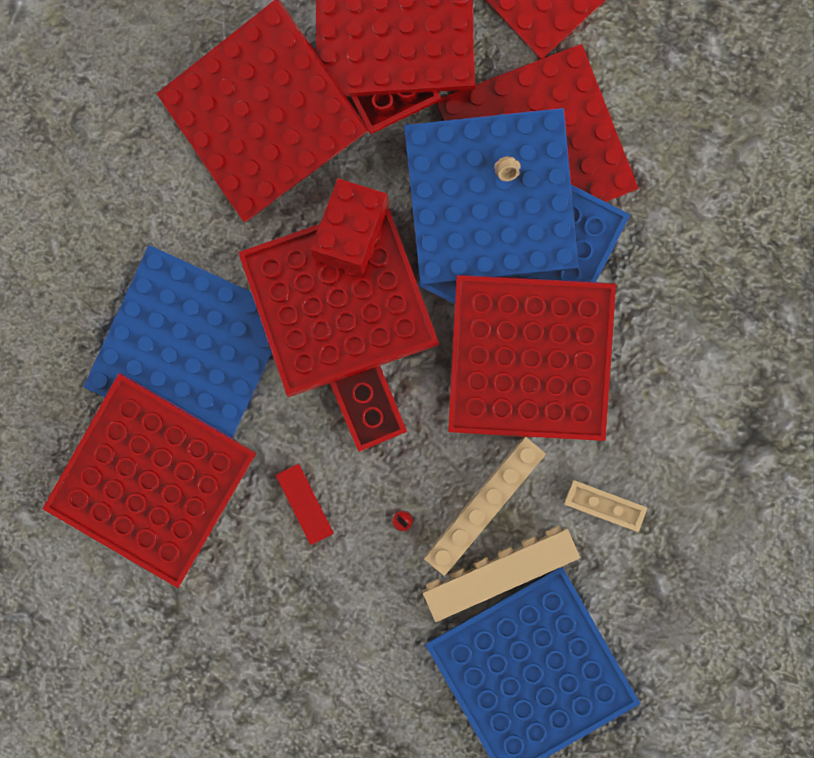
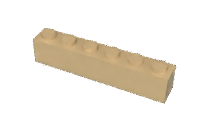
M523 437L424 555V560L445 576L546 453L527 437Z
M560 525L545 531L546 536L537 539L536 536L530 537L522 541L523 546L515 550L512 547L505 548L497 553L499 556L490 561L488 557L473 563L475 567L465 571L464 568L450 573L451 578L441 582L439 578L425 584L427 589L422 590L435 622L580 559L566 527L561 529Z

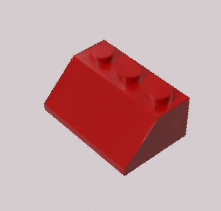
M438 91L406 94L387 93V95L374 94L373 96L351 95L352 103L361 120L368 128L370 135L442 100Z

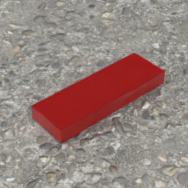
M300 463L277 474L276 477L310 545L334 534Z

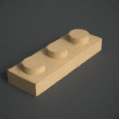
M572 480L564 505L639 532L647 511L645 506Z

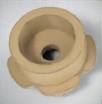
M502 157L494 166L495 174L502 181L514 180L519 175L520 162L513 157Z

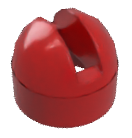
M404 510L396 512L392 518L393 527L400 532L409 530L413 524L412 515ZM399 515L408 523L406 528L396 519Z

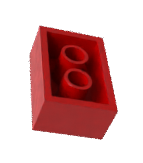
M337 178L310 248L313 260L363 276L390 206L388 194Z
M381 366L330 383L358 452L407 432Z

